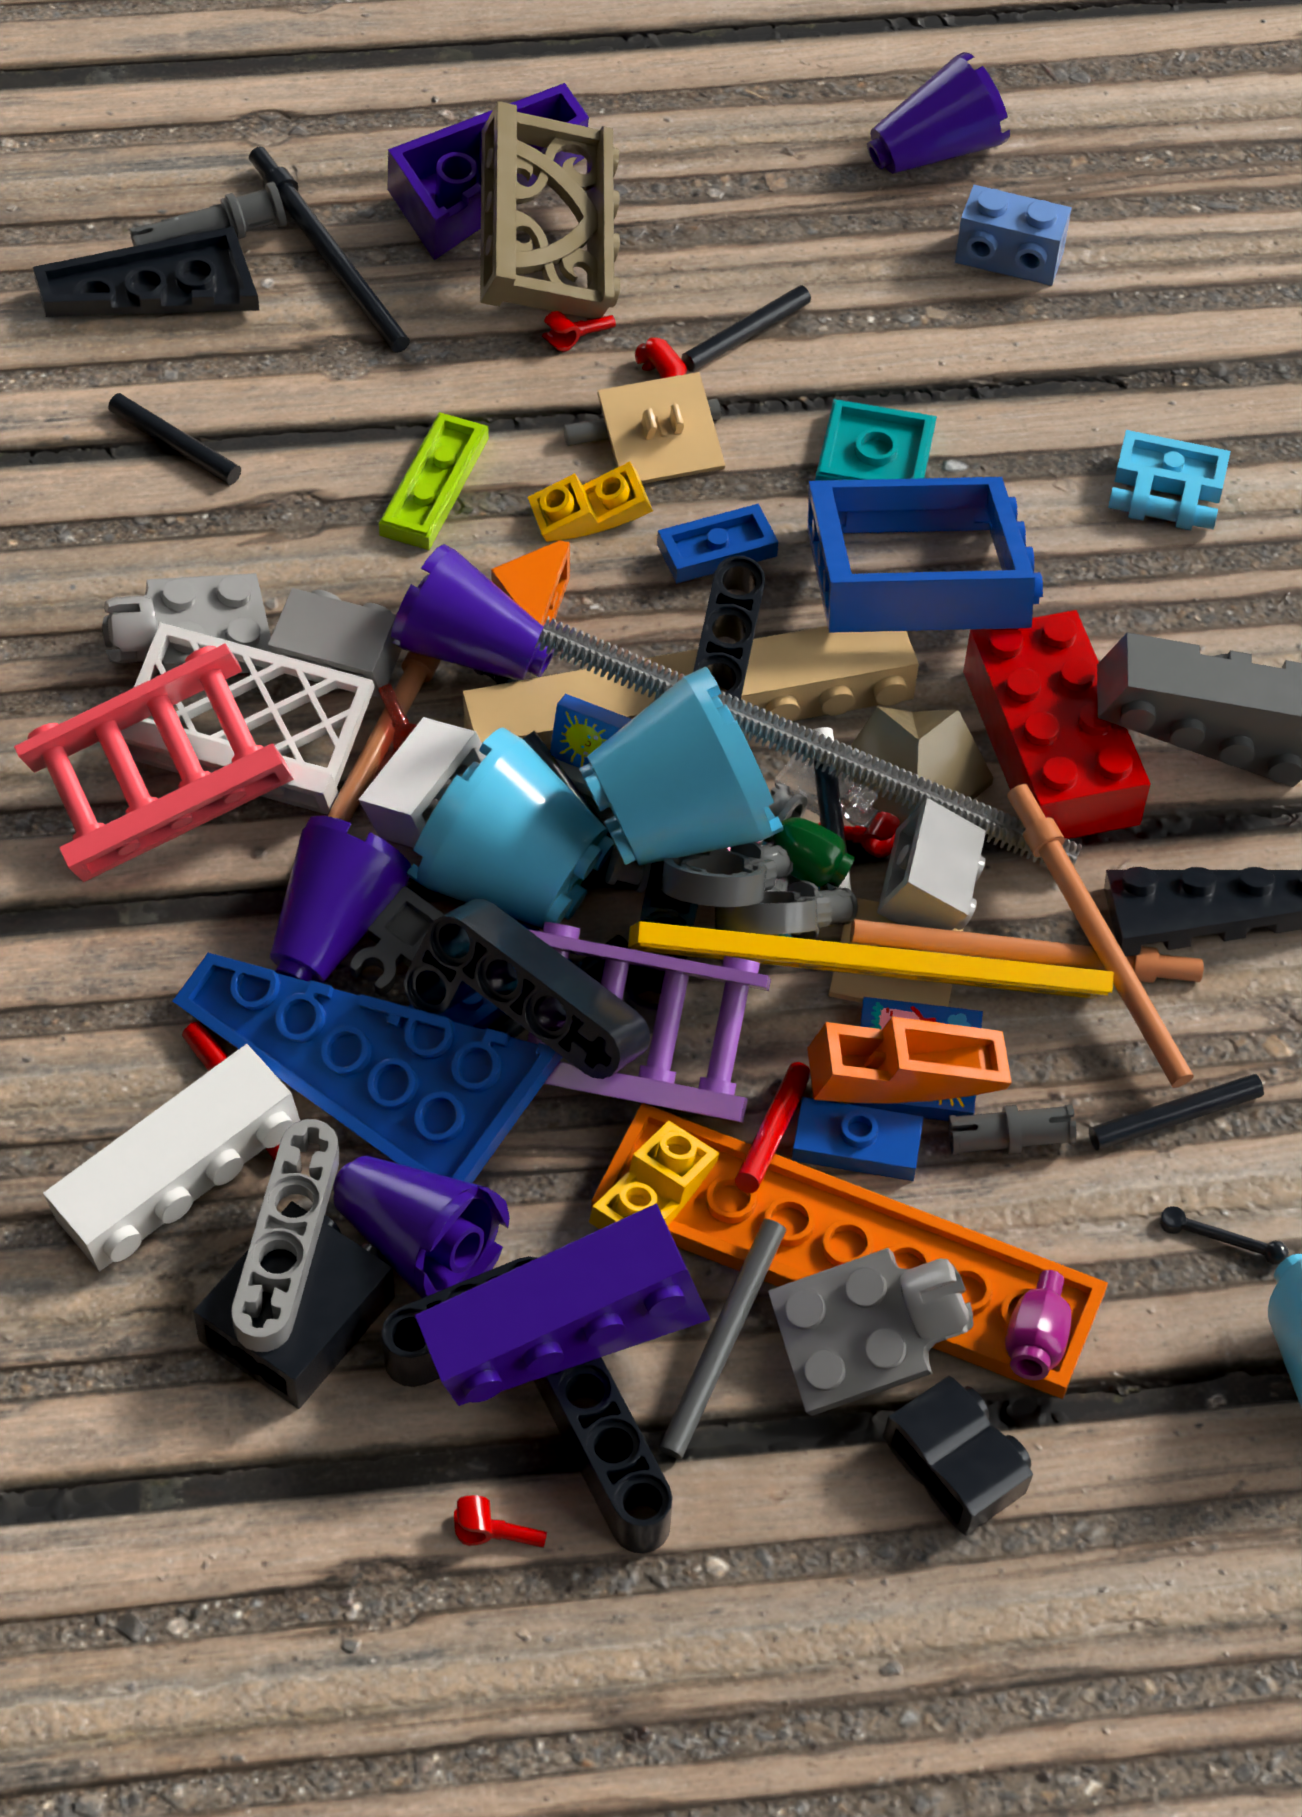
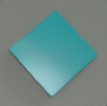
M833 399L815 481L925 478L937 416Z

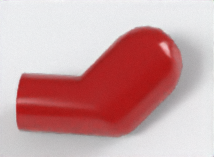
M651 337L647 339L646 343L638 345L635 350V360L637 364H642V370L650 372L656 368L660 374V379L687 373L685 363L664 339Z

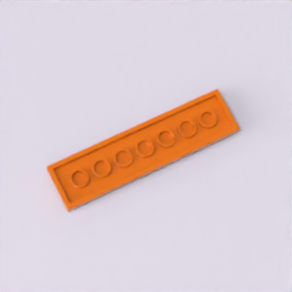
M641 1103L591 1200V1211L592 1206L629 1172L633 1154L666 1122L671 1121L719 1152L718 1160L707 1177L668 1225L677 1247L740 1271L763 1220L770 1219L776 1221L786 1228V1233L764 1281L778 1287L886 1248L893 1252L899 1268L911 1269L940 1258L948 1259L959 1272L966 1291L962 1293L965 1304L968 1302L971 1304L973 1327L966 1333L936 1343L932 1348L1060 1399L1064 1398L1105 1296L1108 1282L777 1154H774L758 1190L754 1193H745L736 1186L735 1178L751 1144L648 1104ZM1044 1270L1057 1271L1064 1277L1061 1297L1067 1301L1071 1308V1326L1067 1347L1059 1364L1050 1370L1044 1379L1027 1380L1016 1375L1010 1367L1011 1358L1007 1354L1005 1347L1009 1320L1019 1299L1030 1289H1036L1039 1274Z

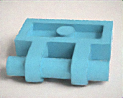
M1126 430L1114 482L1135 486L1134 491L1113 487L1108 508L1129 512L1128 518L1144 521V517L1149 516L1176 522L1175 527L1191 531L1193 525L1214 530L1218 509L1198 505V499L1214 503L1220 502L1231 451ZM1155 490L1180 495L1182 499L1178 501L1150 495V491Z

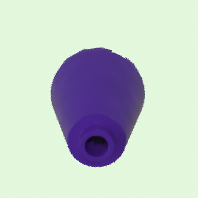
M962 52L953 57L871 129V141L867 143V149L877 168L883 169L885 167L890 173L895 174L998 147L1007 142L1010 137V130L1002 133L1000 121L1008 118L1006 108L997 87L986 69L982 66L974 70L967 62L974 58L972 54Z
M445 544L437 547L420 568L430 574L423 578L418 587L411 584L403 598L391 630V637L395 639L392 643L406 651L516 681L527 680L532 674L536 677H541L547 669L555 650L553 648L550 654H546L548 647L546 646L543 651H539L541 643L535 648L543 626L455 549Z
M324 815L310 817L301 832L270 952V959L277 965L275 972L307 982L312 980L323 983L365 935L370 925L399 891L408 885L410 877H408L407 872L411 868V864L399 850L369 832L365 841L347 834L352 823L342 819Z
M361 1156L353 1162L347 1163L335 1177L333 1190L336 1209L370 1245L380 1250L392 1268L421 1298L492 1270L497 1263L503 1247L494 1241L499 1224L508 1228L510 1216L506 1201L493 1190L371 1156Z

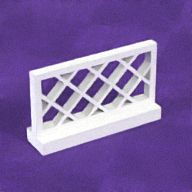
M160 622L134 687L155 678L158 671L160 675L166 672L162 660L170 642L190 647L193 651L206 646L218 647L226 643L236 660L245 662L251 673L250 676L229 686L233 697L235 698L258 687L268 708L244 719L249 731L274 719L285 739L276 744L275 747L284 758L294 780L262 795V797L327 815L339 794L337 786L375 688L373 680ZM254 665L263 667L265 669H262L257 672ZM284 673L298 677L304 690L274 704L264 683ZM308 680L318 683L313 686H310ZM337 688L354 692L355 696L350 709L329 719L317 699ZM208 697L186 707L183 706L182 702L177 703L178 711L176 713L181 724L185 722L188 729L184 728L203 771L212 773L232 763L231 759L235 754L224 731L221 730L212 735L199 733L191 721L192 718L213 708ZM311 701L321 723L291 737L281 715ZM146 718L121 730L134 761L178 773L154 720ZM343 726L338 738L334 730ZM328 734L335 747L328 767L304 762L297 748ZM292 752L295 759L283 755Z

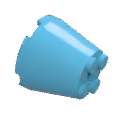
M706 666L680 679L587 756L589 764L579 768L599 810L602 811L610 807L614 814L613 817L605 820L604 823L625 865L636 860L640 866L664 861V858H679L762 841L783 831L779 817H775L769 808V805L773 804L774 800L737 720H734L727 705H723L718 697L722 693Z
M504 727L499 728L482 743L479 749L481 753L486 755L484 760L480 764L474 761L461 777L456 775L441 797L413 851L423 857L420 866L418 867L413 863L407 875L428 890L466 903L474 899H485L495 904L513 919L543 929L544 922L560 924L563 918L569 920L574 915L587 894V890L580 886L582 881L590 874L592 869L599 871L611 855L615 844L612 838L607 836L608 829L526 741Z

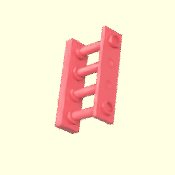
M226 643L218 647L206 646L188 655L185 663L60 724L48 723L29 733L28 740L14 746L20 759L34 773L47 767L76 831L72 837L73 841L59 848L68 868L83 882L294 780L284 758L273 743L263 747L262 745H256L226 682V679L242 672L238 661ZM205 690L235 754L231 759L232 763L212 773L203 771L173 705ZM150 716L153 717L182 780L178 785L179 789L159 799L157 797H150L121 733V730ZM97 742H100L129 805L125 811L126 815L107 824L97 822L68 756Z

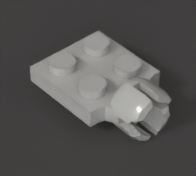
M256 573L147 579L144 596L114 597L106 600L104 604L105 612L109 613V615L103 618L102 623L105 646L120 648L105 650L108 659L112 663H144L160 622L271 652L268 647L271 635ZM170 642L162 660L166 672L185 663L187 656L194 652L193 649ZM238 661L242 669L240 673H250L245 662ZM254 665L257 672L262 669H265L263 667Z
M886 1248L768 1290L806 1413L813 1416L933 1374L929 1364V1350L936 1343L966 1333L973 1327L970 1302L965 1304L962 1293L966 1291L959 1272L948 1259L940 1258L911 1269L899 1268L893 1252Z

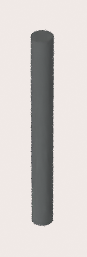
M770 1219L763 1220L658 1447L663 1453L673 1458H683L786 1233V1228L776 1221Z

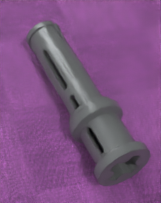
M269 182L266 183L263 190L235 197L233 193L226 194L225 198L220 200L221 204L163 219L152 224L129 228L133 246L232 226L235 229L237 238L242 239L246 237V232L273 224H276L278 228L286 226L285 211L275 183Z

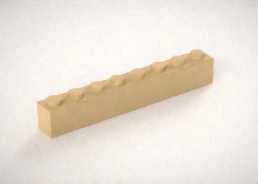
M828 626L756 638L753 640L741 699L746 704L750 702L752 708L754 705H757L759 711L761 708H764L766 713L771 711L772 715H779V719L781 716L784 717L786 722L788 719L793 722L823 715L836 716L850 710L872 706L895 705L901 701L914 699L919 663L907 631L829 633ZM698 649L644 658V663L649 659L651 660V666L656 662L658 663V668L660 665L665 666V671L667 668H670L672 673L674 670L678 672V677L681 673L686 676L693 673ZM595 667L590 672L587 669L465 690L463 691L464 728L476 731L482 743L493 732L502 727L521 739L535 730L550 751L557 703L565 693L633 719L655 701L656 692L649 698L647 697L649 689L642 695V686L635 692V683L628 689V680L624 686H621L622 678L617 683H614L616 675H613L611 680H607L609 672L604 677H600L602 669L597 674H593ZM719 686L720 691H727L725 688Z

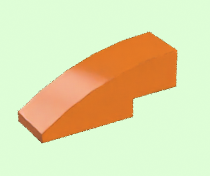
M892 1016L883 1029L825 1022L807 1047L814 1100L845 1103L925 1102L1005 1090L1012 1083L1003 1031Z

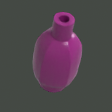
M1044 1270L1039 1274L1036 1289H1030L1019 1299L1009 1320L1005 1347L1007 1354L1011 1358L1010 1367L1016 1375L1027 1380L1044 1379L1049 1371L1059 1364L1067 1347L1071 1326V1308L1067 1301L1061 1297L1064 1277L1057 1271Z

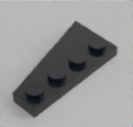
M233 226L33 267L35 282L46 317L260 311L258 294Z
M1132 867L1127 870H1106L1104 891L1116 941L1126 957L1140 955L1141 945L1163 942L1167 950L1191 947L1192 937L1216 933L1219 934L1224 942L1244 939L1252 928L1266 926L1274 933L1302 930V869L1267 870L1260 867H1248L1243 870H1209L1203 867H1190L1185 870H1151L1145 867Z

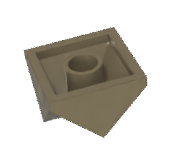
M877 706L851 744L852 749L857 748L859 753L862 750L866 753V756L869 753L872 755V758L878 757L879 762L883 759L886 764L890 762L892 766L897 765L899 770L903 768L906 772H912V775L915 773L919 778L922 776L926 781L927 779L931 780L932 784L936 782L939 786L943 785L945 789L948 787L952 792L955 790L959 795L962 793L965 795V798L969 796L972 800L993 783V776L958 709L911 712ZM843 772L838 776L839 785L875 815L879 812L890 813L900 820L901 825L915 810L916 803L909 809V800L902 806V797L895 803L897 796L895 794L891 800H888L890 792L881 797L883 789H880L876 795V786L869 792V783L862 789V780L858 786H855L857 778L854 777L852 782L848 783L850 775H847L844 781L841 780Z

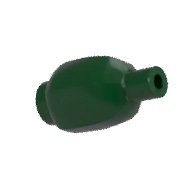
M791 817L782 820L783 831L763 840L766 843H774L773 846L779 845L787 851V855L793 863V871L790 873L792 876L801 881L814 883L817 887L825 886L829 883L838 888L847 876L855 858L845 852V844L840 836L817 823L803 818Z

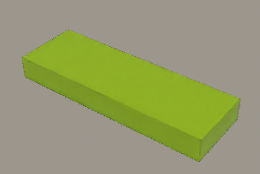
M438 413L379 522V536L426 550L431 549L489 439L488 426L448 414Z

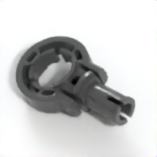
M756 842L730 848V851L724 848L679 858H664L661 889L670 897L699 905L716 907L750 906L763 901L764 892L771 890L775 886L776 879L790 875L793 871V863L790 861L785 849L779 845L773 846L774 843L770 842L762 846Z
M799 881L790 884L787 887V891H765L763 901L754 905L742 907L715 906V929L764 935L790 934L793 938L813 939L819 935V930L822 927H828L833 924H850L857 915L858 902L856 896L849 888L841 889L839 887L833 890L818 891V887L814 883Z

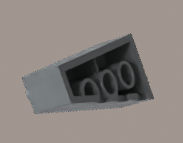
M1127 632L1097 664L1099 719L1294 787L1302 780V663L1285 660L1282 668L1252 663V654L1232 650L1228 654L1216 656L1200 654V645Z

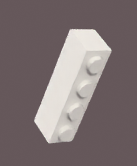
M245 1044L43 1192L57 1222L100 1272L112 1262H119L131 1256L138 1249L142 1240L164 1223H173L183 1217L189 1211L193 1202L212 1187L224 1185L235 1178L243 1165L263 1149L279 1145L286 1129L300 1121L292 1093L252 1048Z

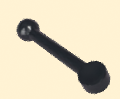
M1167 1207L1161 1214L1160 1225L1167 1233L1176 1234L1186 1230L1262 1254L1267 1262L1274 1265H1279L1289 1255L1287 1246L1281 1241L1273 1240L1265 1243L1186 1218L1185 1212L1179 1207Z

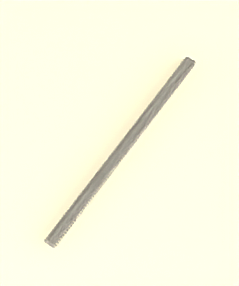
M549 616L535 645L536 648L541 643L539 651H543L548 646L546 654H550L554 648L553 657H556L561 651V660L568 654L566 661L568 663L575 657L573 663L575 666L582 660L580 665L582 669L589 663L587 671L590 672L593 666H595L593 674H597L602 669L600 677H604L609 672L607 680H611L613 675H616L614 683H617L622 678L621 686H624L628 680V689L635 683V692L642 686V695L649 689L647 696L649 698L656 692L654 700L685 676L681 673L678 677V672L674 670L672 673L670 668H667L665 671V666L660 665L658 668V663L656 662L651 666V660L649 659L644 663V657L640 656L638 659V655L635 653L631 657L629 650L624 654L622 647L617 652L615 644L610 649V642L607 641L604 645V640L600 638L597 643L596 636L593 635L590 640L589 633H586L583 637L584 633L582 630H579L577 633V629L573 627L570 631V626L566 624L563 628V622L561 621L556 626V619L554 618L549 623ZM722 690V694L718 695L723 705L726 704L734 720H737L740 728L743 729L744 736L750 732L748 740L751 741L754 735H757L755 743H758L762 737L764 738L762 746H765L769 740V749L776 743V752L783 746V755L790 749L788 757L791 758L794 752H797L795 760L804 755L802 763H805L807 758H810L808 766L817 761L815 769H818L822 763V772L829 766V775L836 769V778L843 772L841 779L843 781L847 775H850L848 783H851L855 777L857 778L855 786H858L862 780V789L869 783V792L876 786V795L880 789H883L881 797L890 792L888 800H891L895 794L897 795L895 803L902 797V806L909 800V809L916 803V810L929 798L986 830L985 835H989L988 843L995 837L993 845L1002 840L1000 848H1003L1007 842L1009 843L1007 851L1014 845V854L1019 848L1022 849L1021 857L1025 851H1028L1026 859H1029L1033 854L1023 838V832L1026 829L1017 817L1013 816L1011 818V815L1008 813L1005 814L1001 810L998 812V809L994 807L992 809L990 805L985 806L983 802L978 803L976 799L972 800L969 796L965 798L964 794L960 793L959 795L957 791L954 790L952 792L950 788L947 787L945 789V786H939L936 782L932 784L931 780L927 779L926 781L924 777L921 776L919 778L917 774L914 773L912 775V772H906L903 768L899 770L897 765L892 766L890 762L886 764L883 759L879 762L878 757L872 758V755L869 753L866 756L864 751L861 750L859 753L857 748L853 750L852 746L848 745L846 747V744L843 742L839 745L838 740L835 739L833 741L829 736L826 739L824 734L819 736V732L814 731L813 733L810 728L806 730V727L803 725L799 728L798 723L795 722L793 724L789 719L786 722V719L782 716L779 719V715H772L771 711L766 713L764 708H761L759 711L757 705H754L752 708L750 702L746 704L743 699L739 702V698L736 696L732 700V695L728 693L726 696ZM1065 838L1062 846L1074 866L1082 845H1077L1074 841L1070 843V840ZM1034 856L1033 862H1035L1038 857ZM1042 857L1039 863L1040 865H1042V863L1044 862Z

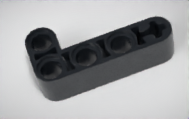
M485 899L471 900L435 919L430 925L406 973L404 981L405 994L415 1009L438 1015L478 992L568 1062L592 1078L604 1079L612 1076L636 1060L648 1049L650 1042L649 1028L645 1019L636 1010L495 904Z

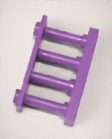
M544 922L543 932L529 930L567 959L569 958V953L605 960L600 984L621 1000L623 998L629 965L665 971L647 1065H640L638 1076L616 1072L610 1077L597 1079L584 1074L571 1063L560 1061L544 1084L740 1123L744 1122L748 1099L735 1096L737 1084L731 1083L749 988L769 991L770 977L758 974L759 962L724 956L721 967L579 939L580 928L552 922ZM689 976L725 983L707 1078L700 1077L698 1088L674 1084L676 1072L671 1071ZM529 1032L528 1042L545 1044Z

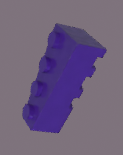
M565 83L510 103L517 105V112L588 127V115ZM493 110L388 149L387 190L433 260H436L481 229L482 129ZM527 144V145H529V146H531V147L537 149L538 151H540V152L543 153V154L545 153V151H546V149H547V148H544V147H539V146ZM560 151L555 155L553 161L562 167L567 159L577 157L573 163L574 166L585 157ZM517 174V182L522 186L530 187L536 182L537 176L534 174L531 175L529 181H527L524 175Z
M657 1203L415 1315L441 1382L458 1406L469 1402L478 1403L486 1401L501 1391L710 1320Z

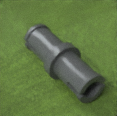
M1068 1104L1063 1107L1018 1111L1016 1105L1003 1106L1002 1112L965 1116L949 1115L948 1130L949 1139L953 1141L950 1142L952 1155L1006 1149L1007 1154L1011 1155L1021 1154L1022 1147L1064 1143L1075 1144L1077 1137L1076 1121H1071V1117L1075 1115L1073 1106Z

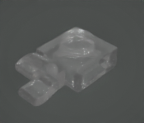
M796 752L775 777V787L778 783H784L789 786L790 795L803 794L808 799L806 809L819 816L814 764L808 766L810 758H807L805 763H802L804 755L795 760ZM841 772L838 779L843 817L853 826L868 827L874 816L879 813L878 810L871 807L878 799V794L876 795L873 790L869 792L867 786L862 789V784L855 786L853 780L851 783H848L850 775H847L844 781L841 780L843 772Z

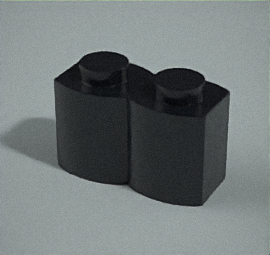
M947 1376L888 1416L883 1438L904 1468L918 1482L924 1485L943 1515L966 1536L1026 1494L1033 1477L1030 1469L1032 1464L1028 1452L1019 1440L1011 1435H1003L990 1424L988 1420L989 1410L979 1393L970 1386L963 1387L954 1378Z

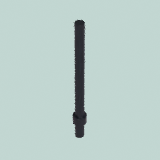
M264 147L254 148L249 154V161L263 178L264 189L266 183H275L283 206L391 350L395 353L404 351L409 346L410 339L299 194L296 180L286 168L277 165Z

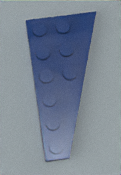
M209 952L172 1001L236 1048L240 1049L245 1044H248L279 1079L397 1164L469 1183L474 1182L563 1058L543 1043H531L510 1037L503 1032L488 1028L484 1030L454 1022L448 1017L363 994L359 996L340 991L330 985L312 980L307 982L278 974L271 969Z

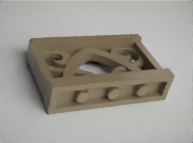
M497 101L482 129L480 303L500 307L504 301L550 311H560L565 314L586 317L587 320L602 318L609 307L613 308L616 305L620 293V279L614 276V262L619 252L620 236L614 233V219L618 212L620 195L617 190H614L613 177L616 174L619 163V150L613 147V128L602 126L599 130L517 112V105ZM527 144L535 145V146H539V147H544V148H547V149H546L545 153L543 154V153H541L540 151H538L537 149H535V148H533V147H531V146H529V145H527ZM563 151L584 156L587 160V174L578 173L574 169L573 163L577 157L567 159L561 167L553 161L555 155ZM517 174L524 175L527 181H529L532 174L537 176V179L532 186L526 187L517 182ZM546 184L566 203L579 223L570 233L550 245L541 227L531 217L516 210V204L532 201L540 195ZM516 231L526 232L531 237L527 243L519 242L516 240ZM532 240H533V242H534V244H535V247H536V249H534V250H533ZM586 244H587V251H585V250L582 249ZM559 264L562 274L572 282H575L578 278L573 268L580 267L587 272V288L564 284L557 276L554 266ZM542 271L544 280L520 276L519 274Z

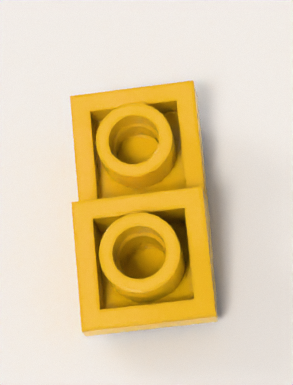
M631 461L583 485L574 473L527 497L546 542L599 533L653 512L639 475Z
M671 1121L666 1122L633 1154L629 1172L592 1206L589 1223L598 1229H602L657 1203L668 1226L716 1164L719 1152Z

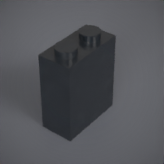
M291 1201L281 1214L289 1218H297L305 1215L308 1211ZM327 1215L323 1219L293 1330L288 1340L279 1348L269 1352H255L245 1348L238 1341L234 1332L232 1305L248 1250L193 1310L198 1339L201 1343L297 1409L303 1406L395 1298L393 1268L380 1250L367 1243H363L360 1246L341 1234L337 1224ZM276 1249L267 1253L260 1265L267 1272L281 1274L294 1267L297 1258L290 1251ZM263 1291L264 1303L260 1315L256 1318H251L252 1325L255 1328H263L267 1319H273L271 1307L272 1294Z

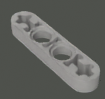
M305 1119L294 1123L286 1129L281 1138L233 1301L232 1321L236 1337L245 1348L255 1352H269L279 1348L288 1340L293 1330L338 1170V1138L334 1129L327 1123L317 1119ZM309 1144L320 1145V1151H316L312 1155L309 1165L310 1176L301 1174L300 1152H306ZM292 1194L306 1196L313 1203L310 1211L297 1218L283 1216L277 1211V1206L284 1197ZM276 1249L290 1251L297 1258L294 1267L281 1274L267 1272L261 1267L260 1263L267 1253ZM263 1291L272 1294L271 1307L273 1319H267L263 1328H255L252 1325L251 1318H256L260 1315L264 1303Z

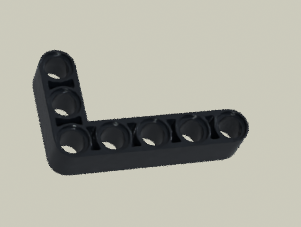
M528 1256L513 1260L402 1306L390 1313L383 1323L382 1343L386 1372L392 1380L402 1386L417 1387L440 1379L415 1317L416 1314L535 1260L537 1257ZM417 1341L426 1345L414 1352L403 1351L398 1348L405 1342ZM602 1357L533 1380L615 1540L621 1547L633 1553L644 1554L661 1547L670 1533L672 1492ZM584 1396L597 1400L599 1404L584 1409L578 1408L570 1402L575 1398ZM615 1450L622 1452L628 1458L623 1462L613 1464L606 1463L598 1456L605 1451ZM645 1505L654 1509L658 1514L652 1518L642 1520L630 1516L626 1511L633 1506Z

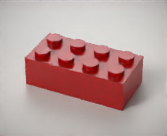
M1077 610L1032 618L1031 628L970 629L963 673L1009 789L1011 790L1021 784H1027L1045 817L1053 818L1062 835L1067 839L1141 825L1151 783L1128 729L1098 718L1097 664L1099 661Z

